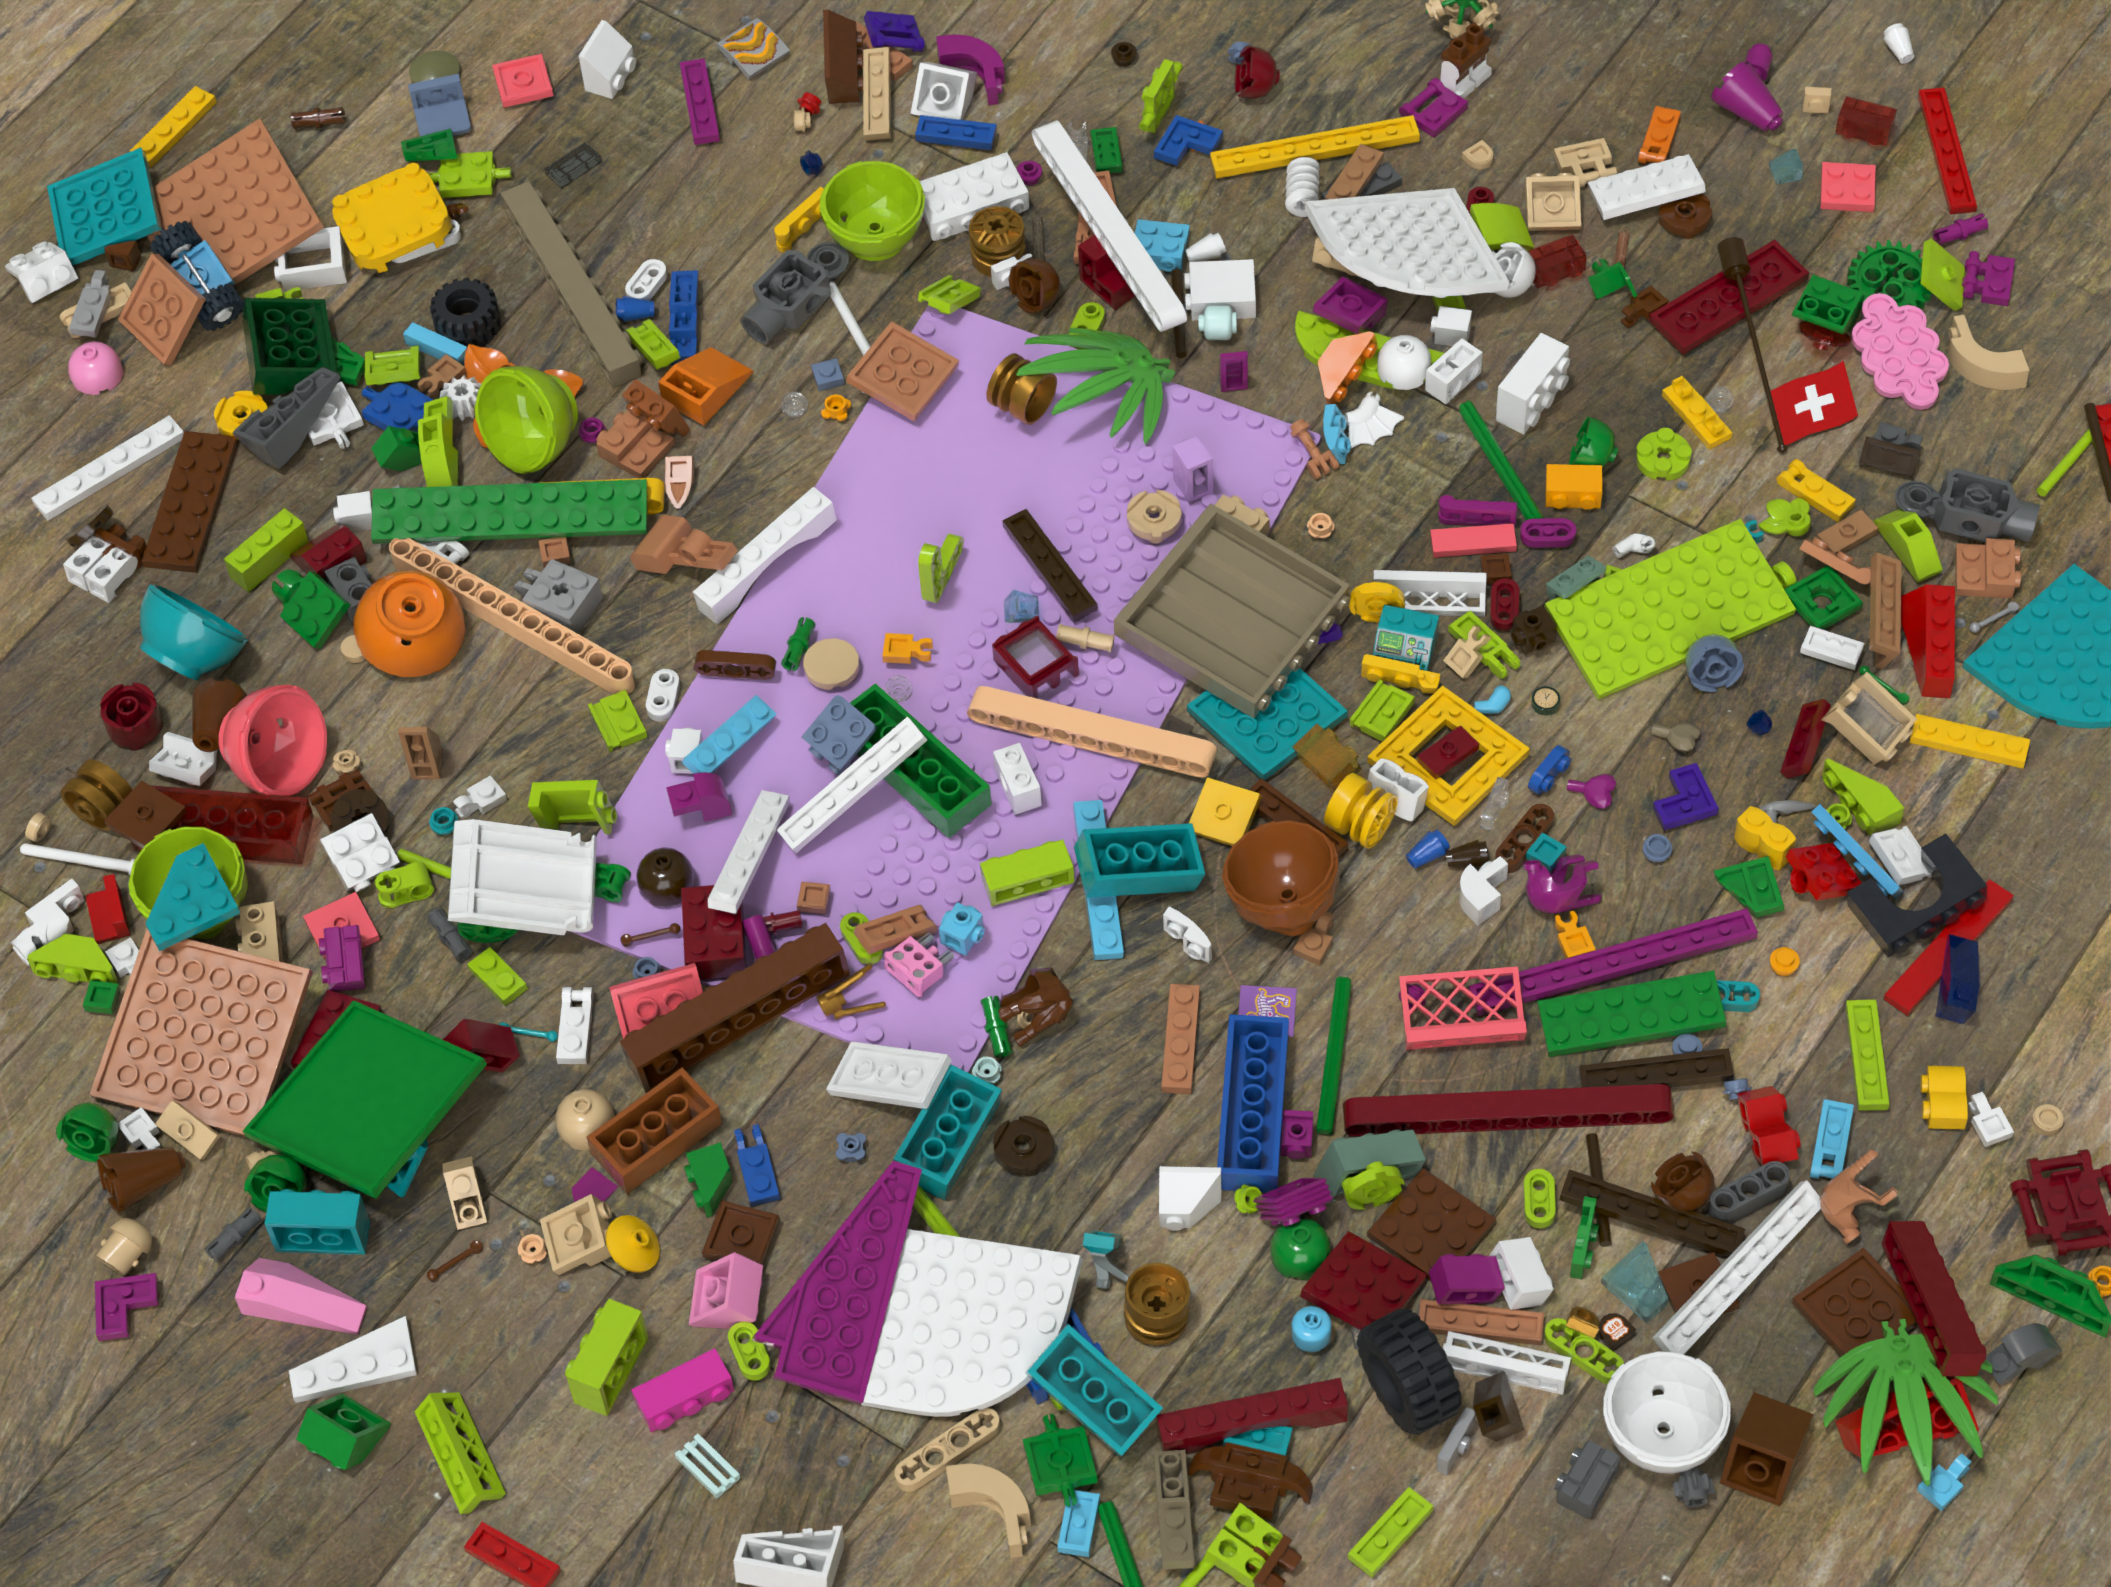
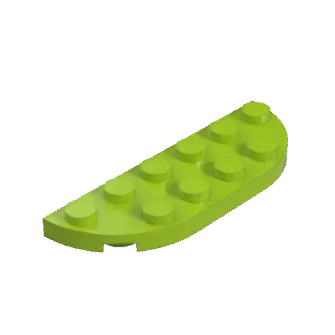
M1298 311L1295 321L1296 341L1304 351V356L1316 366H1318V360L1333 339L1356 335L1326 318ZM1374 333L1378 348L1371 359H1366L1362 365L1363 369L1357 380L1395 389L1393 384L1388 383L1386 380L1384 383L1377 372L1379 352L1391 337ZM1428 348L1431 355V365L1445 354Z

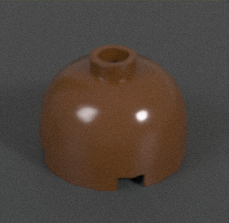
M1032 258L1017 263V266L1011 268L1009 286L1012 295L1016 294L1021 301L1017 302V305L1025 312L1033 314L1048 308L1055 302L1060 292V279L1051 264L1045 260Z
M1691 1151L1693 1155L1686 1157L1683 1153L1676 1154L1666 1160L1655 1172L1658 1178L1655 1185L1651 1182V1188L1655 1196L1666 1206L1678 1211H1693L1704 1206L1711 1196L1715 1184L1714 1175L1707 1161L1697 1152Z

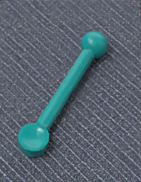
M504 1022L499 1023V1025L511 1027L513 1033L543 1037L551 1042L558 1039V1033L554 1030L543 1032L513 1027Z

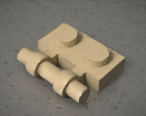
M1604 138L1554 148L1553 156L1560 173H1572L1573 176H1579L1580 187H1584L1588 182L1598 178L1617 174L1615 167L1605 168V165L1612 163V156ZM1590 168H1594V169H1595V171L1588 172V173H1583V172H1582V170H1586V169H1590Z

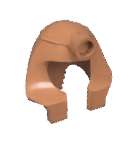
M1869 1150L1859 1160H1856L1855 1163H1852L1851 1166H1848L1829 1181L1823 1188L1819 1199L1824 1217L1844 1236L1842 1240L1845 1244H1848L1860 1234V1231L1857 1229L1859 1221L1853 1212L1856 1205L1870 1202L1884 1206L1898 1195V1191L1894 1186L1882 1195H1878L1854 1179L1878 1155L1875 1150Z

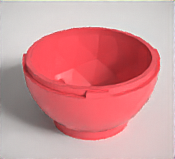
M292 685L267 686L251 692L226 714L219 730L220 752L240 782L253 791L273 798L289 797L299 793L310 784L320 768L323 767L327 754L325 719L319 706L306 690ZM279 718H281L283 723L281 727L277 721Z

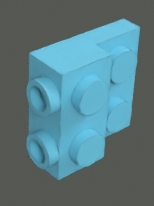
M1138 219L1135 235L1157 268L1164 271H1172L1177 268L1182 271L1185 250L1187 249L1190 234V225Z

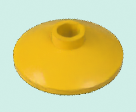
M623 1215L617 1217L609 1224L606 1231V1245L610 1255L618 1265L628 1271L642 1273L648 1271L657 1263L660 1255L659 1241L655 1232L646 1222L635 1216Z

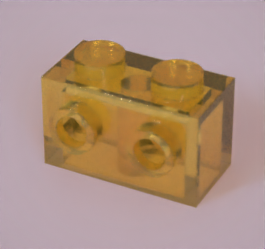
M1316 724L1292 747L1298 759L1335 791L1346 776L1351 773L1357 774L1361 770L1356 760L1359 756L1349 745L1343 747L1338 743L1340 739L1331 729L1327 728L1324 730Z

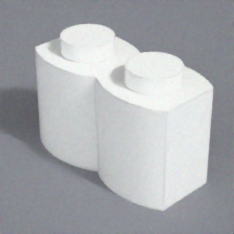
M1381 758L1369 771L1368 780L1372 782V790L1381 787L1385 789L1386 793L1390 792L1398 797V805L1395 815L1402 819L1413 821L1424 809L1429 788L1428 784L1420 777L1404 772L1396 763Z

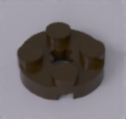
M362 789L351 790L341 795L335 802L330 816L333 832L352 824L351 818L355 816V811H360L361 814L366 815L372 813L382 833L386 831L389 820L388 810L384 801L375 792Z
M1020 1116L1019 1120L1004 1122L999 1126L993 1138L996 1162L1005 1170L1014 1174L1036 1175L1040 1169L1049 1163L1054 1151L1053 1138L1049 1128L1044 1122L1031 1116ZM1025 1140L1029 1141L1030 1148L1027 1150H1019L1016 1145L1017 1143L1022 1144Z

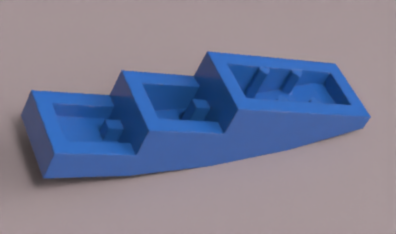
M698 270L672 271L669 335L670 342L678 349L680 359L672 362L670 365H675L697 354Z

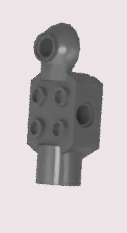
M824 242L816 245L809 251L806 257L799 251L786 250L752 285L756 302L740 318V323L744 330L754 340L764 345L768 344L782 328L797 330L831 295L829 281L836 280L847 268L849 262L847 250L835 242Z
M1957 468L1947 474V477L1943 480L1940 492H1937L1932 486L1921 481L1904 482L1895 491V502L1900 511L1915 512L1921 520L1923 518L1934 519L1940 531L1986 542V538L2000 539L2003 536L2030 542L2040 504L2017 499L2013 487L2008 481Z

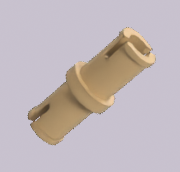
M1059 624L1056 638L1061 642L1080 645V649L1086 650L1089 647L1112 652L1115 635L1090 631V627L1081 629Z

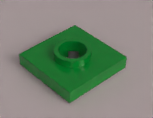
M1829 565L1784 589L1795 606L1796 611L1810 626L1822 630L1863 607L1862 600ZM1816 597H1826L1831 600L1832 604L1826 605L1825 609L1818 608V604L1813 600Z

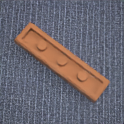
M1420 1299V1319L1426 1322L1430 1331L1434 1334L1448 1335L1450 1331L1488 1340L1541 1345L1544 1313L1469 1304H1437V1301Z

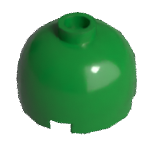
M1586 417L1576 435L1578 441L1576 447L1572 446L1568 465H1602L1603 469L1607 462L1612 463L1617 455L1618 447L1614 446L1615 436L1612 429L1603 421Z
M87 1102L75 1105L63 1115L56 1127V1135L59 1142L63 1138L64 1142L68 1145L66 1150L80 1160L97 1162L99 1155L112 1152L119 1137V1129L115 1117L109 1110L101 1105Z
M269 1155L257 1161L245 1180L244 1191L245 1193L248 1191L252 1197L250 1202L255 1207L267 1212L270 1191L280 1192L281 1190L289 1189L295 1192H306L307 1179L303 1168L293 1159L283 1155Z
M1300 1218V1221L1288 1226H1283L1282 1223L1276 1229L1271 1239V1261L1275 1269L1284 1277L1290 1278L1292 1276L1300 1278V1280H1309L1331 1253V1242L1328 1234L1318 1222L1308 1218Z

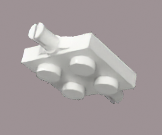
M342 381L337 383L308 432V436L314 446L335 438L339 447L345 449L344 444L346 447L350 445V441L345 433L364 425Z

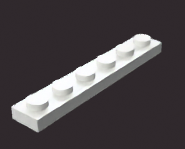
M169 415L31 498L33 504L45 519L49 521L182 440L184 431Z
M906 717L777 829L778 833L795 853L799 852L927 741L926 737Z
M761 791L708 898V908L737 913L789 806L788 795Z

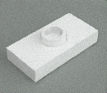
M1810 626L1800 653L1855 670L1863 651L1864 643Z

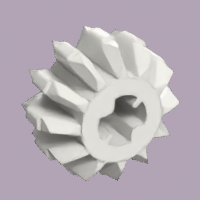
M463 375L459 380L453 377L452 383H444V390L440 391V398L448 396L453 401V419L458 416L462 421L468 416L474 419L476 398L481 383H478L475 377L467 380L465 375Z

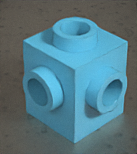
M957 902L951 911L948 910L942 918L939 928L941 944L966 956L974 943H979L984 936L983 915L976 908L964 906Z

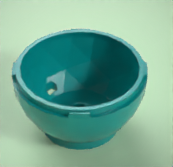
M150 584L147 588L140 609V628L143 641L139 648L158 662L188 678L199 681L204 673L217 670L231 662L248 641L246 635L205 608L157 584Z

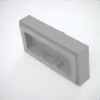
M1466 1407L1462 1411L1437 1456L1436 1469L1438 1472L1447 1476L1459 1453L1464 1455L1468 1450L1472 1440L1469 1435L1476 1422L1474 1410Z

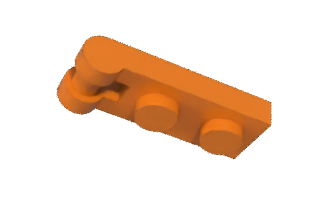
M1655 106L1643 146L1640 149L1638 163H1659L1667 160L1680 121L1681 111Z

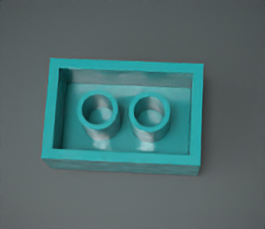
M284 1189L280 1192L270 1191L265 1226L275 1252L366 1255L370 1220L361 1194L351 1191L326 1193L320 1190H313L309 1193Z

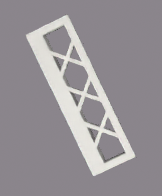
M1374 570L1373 582L1388 583L1396 586L1403 592L1405 596L1404 609L1441 616H1462L1471 611L1476 616L1485 617L1486 573ZM1410 597H1419L1424 602L1420 605H1411L1406 600ZM1439 597H1447L1451 603L1447 606H1439L1434 601ZM1467 598H1479V607H1467L1463 601Z
M1448 1332L1443 1349L1454 1371L1484 1378L1504 1371L1508 1382L1511 1384L1563 1395L1571 1357ZM1453 1342L1464 1344L1468 1348L1454 1346ZM1486 1351H1497L1499 1355L1487 1353ZM1519 1356L1527 1358L1530 1362L1519 1360L1516 1358H1518ZM1549 1363L1561 1365L1563 1367L1561 1369L1547 1365Z

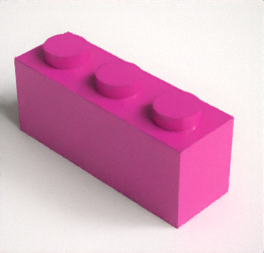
M714 1348L631 1389L635 1405L650 1432H653L657 1429L663 1430L668 1428L675 1420L685 1415L691 1416L696 1414L703 1406L713 1401L719 1402L724 1400L730 1393L734 1392V1387L728 1370Z

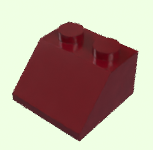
M345 525L332 526L290 555V558L306 575L309 571L315 572L327 583L325 570L355 557L360 566L367 562L362 542Z

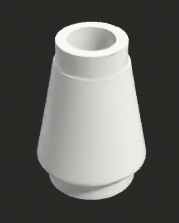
M1901 23L1889 26L1884 31V42L1899 59L1900 63L1910 62L1915 56L1908 29Z
M1210 233L1186 249L1185 252L1189 262H1202L1220 258L1221 254L1226 253V248L1219 233L1214 235Z

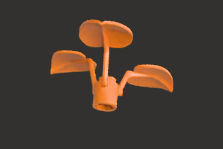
M469 344L464 360L467 379L475 377L477 382L482 384L485 377L492 371L502 367L515 366L509 363L507 357L498 350L478 347ZM558 369L543 371L564 381L573 393L574 398L583 386V379L571 372ZM474 418L473 428L481 446L488 448L482 438L476 418Z

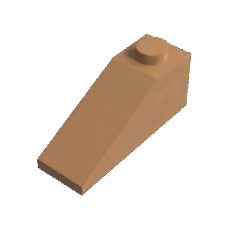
M399 727L398 734L411 779H440L443 750L439 735L428 727Z

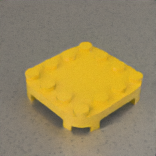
M410 163L404 168L397 169L351 189L343 195H337L332 200L333 218L336 225L340 227L341 235L355 264L360 270L364 267L366 269H377L378 273L388 271L385 263L432 242L436 249L445 244L443 239L450 229H453L447 208L430 175L424 169H421L417 163Z

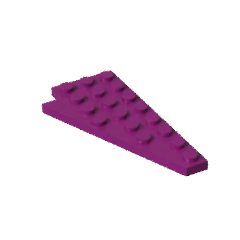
M892 1161L754 1334L752 1341L779 1348L772 1379L860 1405L863 1403L922 1169Z

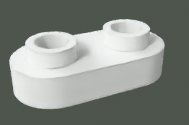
M657 259L645 261L626 284V296L650 301L667 278L665 264Z
M662 669L657 671L651 678L646 709L648 716L654 721H666L671 718L675 711L680 691V681L675 671Z

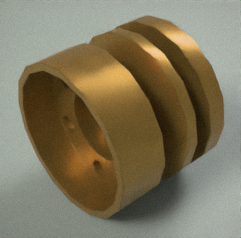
M1001 206L987 207L977 212L970 220L968 229L971 260L979 273L992 277V265L1013 256L1019 260L1022 256L1026 255L1024 224L1016 211Z
M1012 353L1002 360L992 374L986 392L987 401L994 407H999L1003 412L1010 411L1012 417L1026 425H1031L1037 422L1050 406L1057 388V377L1053 373L1017 376L1018 370L1031 363V361L1024 359L1017 353Z
M1158 1262L1145 1264L1135 1269L1129 1276L1125 1287L1124 1320L1126 1328L1134 1338L1145 1344L1154 1346L1164 1345L1178 1339L1186 1330L1189 1319L1190 1288L1184 1274L1172 1265Z

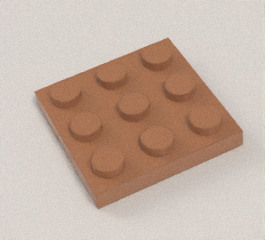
M151 253L118 320L164 365H172L206 298L160 254Z
M891 321L847 375V383L915 422L958 368L959 360Z

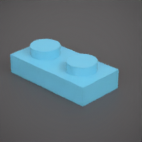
M1074 1490L1078 1502L1072 1506L1069 1496L1070 1506L1065 1505L1057 1550L1058 1553L1089 1557L1100 1503V1494Z

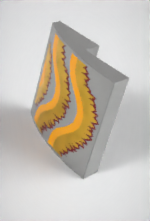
M758 18L716 44L730 64L735 63L748 80L786 57L790 52L789 48L774 31Z

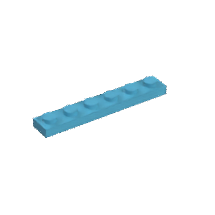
M1102 800L1073 802L1077 840L1083 829L1106 828ZM1085 896L1094 960L1123 958L1124 950L1116 896L1090 898Z

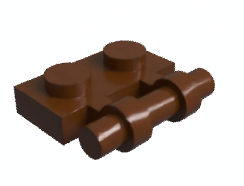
M358 769L349 774L347 772L338 776V780L327 786L323 784L317 787L314 793L307 796L312 806L322 801L315 808L330 832L333 831L330 823L332 809L341 795L356 789L373 791L366 779L355 784L363 779ZM345 789L344 791H342V792H340L339 794H337V795H335V796L332 797V795H334V794H336L337 792H339V791ZM355 811V816L351 819L354 820L363 814L360 811Z

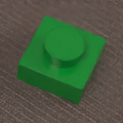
M90 980L83 1002L84 1010L86 1012L114 1014L121 991L119 984Z

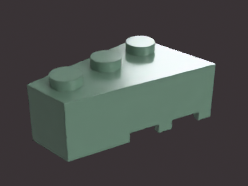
M1393 1130L1377 1135L1368 1133L1361 1137L1348 1139L1340 1137L1332 1141L1314 1172L1315 1178H1324L1327 1180L1325 1184L1329 1185L1327 1190L1331 1191L1330 1196L1333 1199L1326 1204L1335 1202L1334 1196L1344 1193L1342 1182L1345 1179L1355 1177L1366 1171V1167L1373 1162L1381 1161L1384 1166L1397 1167L1404 1180L1416 1177L1426 1158L1414 1130Z

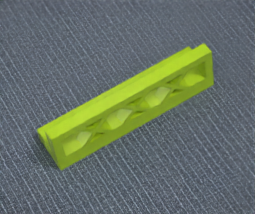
M429 1393L414 1412L460 1514L471 1513L481 1500L502 1499L506 1493L460 1393ZM444 1403H452L457 1415L448 1410ZM456 1426L467 1434L468 1440L458 1434ZM467 1452L478 1459L480 1466L469 1459ZM479 1477L489 1483L491 1489L484 1490Z

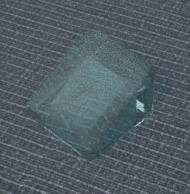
M1792 149L1769 162V167L1776 184L1802 180L1803 164L1797 149Z
M1013 590L1004 600L1005 622L1022 623L1031 620L1037 615L1039 616L1038 596Z

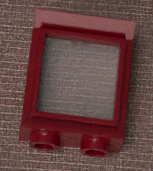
M1038 615L1029 621L1022 622L1018 628L1007 635L1000 636L992 644L993 660L1028 697L1038 699L1037 688L1046 682L1052 689L1057 688L1061 683L1060 673L1068 670L1074 678L1079 675L1078 657L1073 656L1039 620Z

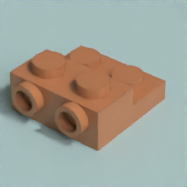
M628 410L625 413L619 412L614 418L613 426L608 431L602 430L596 440L600 458L636 478H645L675 445L674 438L650 427L646 423L645 417L642 415L636 417Z
M1986 538L1985 545L1956 543L1955 595L2013 598L2015 587L2019 588L2021 582V571L2015 570V565L2020 563L2021 551L2020 548H2015V540Z

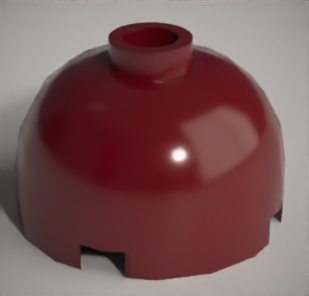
M1245 46L1239 57H1243L1242 65H1236L1235 92H1241L1238 95L1240 98L1257 99L1266 96L1273 86L1278 84L1280 71L1276 67L1273 56L1266 50L1254 46Z

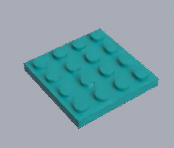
M142 148L47 186L58 246L65 251L72 266L105 253L104 249L106 246L135 241L162 230L147 157Z
M1300 668L1297 671H1291L1287 676L1288 680L1283 689L1275 691L1271 696L1272 700L1265 711L1260 710L1255 718L1250 717L1207 690L1187 704V712L1259 778L1265 781L1348 717V710Z

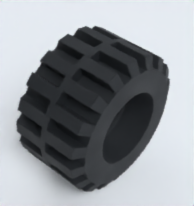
M463 278L461 281H458V279L452 280L453 283L451 284L445 283L442 285L443 289H437L435 292L436 297H432L430 301V311L435 332L466 347L469 344L481 347L484 345L483 342H490L493 339L492 335H497L498 327L501 325L499 308L493 289H490L486 283L481 284L478 279L470 281V278ZM466 312H472V313L467 314V315H460V314H463V313H466Z

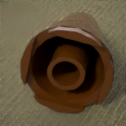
M208 678L200 682L194 689L192 695L193 744L201 751L214 752L219 748V730L224 717L247 696L241 686L231 680L214 681L215 678Z
M173 1147L106 1153L99 1155V1160H97L103 1190L107 1189L112 1196L107 1200L116 1213L126 1210L180 1177L182 1169L185 1168L182 1153L180 1151L176 1152Z

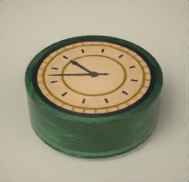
M1548 686L1537 688L1532 694L1531 705L1533 710L1540 715L1554 714L1560 707V694L1558 691Z

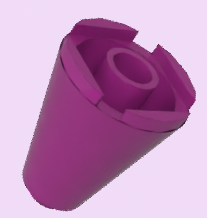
M1747 60L1746 63L1740 62L1731 69L1722 79L1724 81L1722 88L1719 89L1716 86L1711 95L1713 102L1765 132L1770 129L1772 131L1776 130L1783 122L1781 118L1783 116L1782 109L1753 65Z

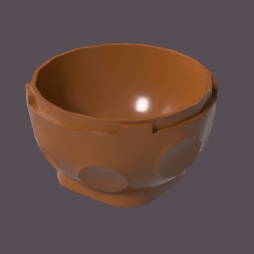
M1289 820L1272 821L1258 825L1257 828L1247 832L1232 846L1223 867L1222 879L1232 904L1244 919L1263 927L1265 930L1276 931L1287 936H1297L1310 930L1315 921L1323 916L1333 903L1340 880L1339 860L1334 843L1324 833L1311 825Z

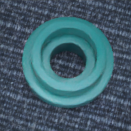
M440 807L433 811L429 824L432 831L436 834L446 835L454 831V822L458 821V817L451 809Z

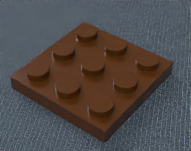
M1423 1168L1367 1231V1237L1393 1256L1426 1273L1427 1280L1431 1282L1429 1271L1441 1256L1446 1254L1469 1256L1496 1225V1218Z
M1862 1248L1793 1297L1792 1304L1841 1357L1864 1343L1883 1339L1882 1322L1888 1321V1326L1893 1329L1895 1336L1898 1335L1900 1319L1906 1320L1907 1332L1918 1325L1902 1288L1865 1248Z

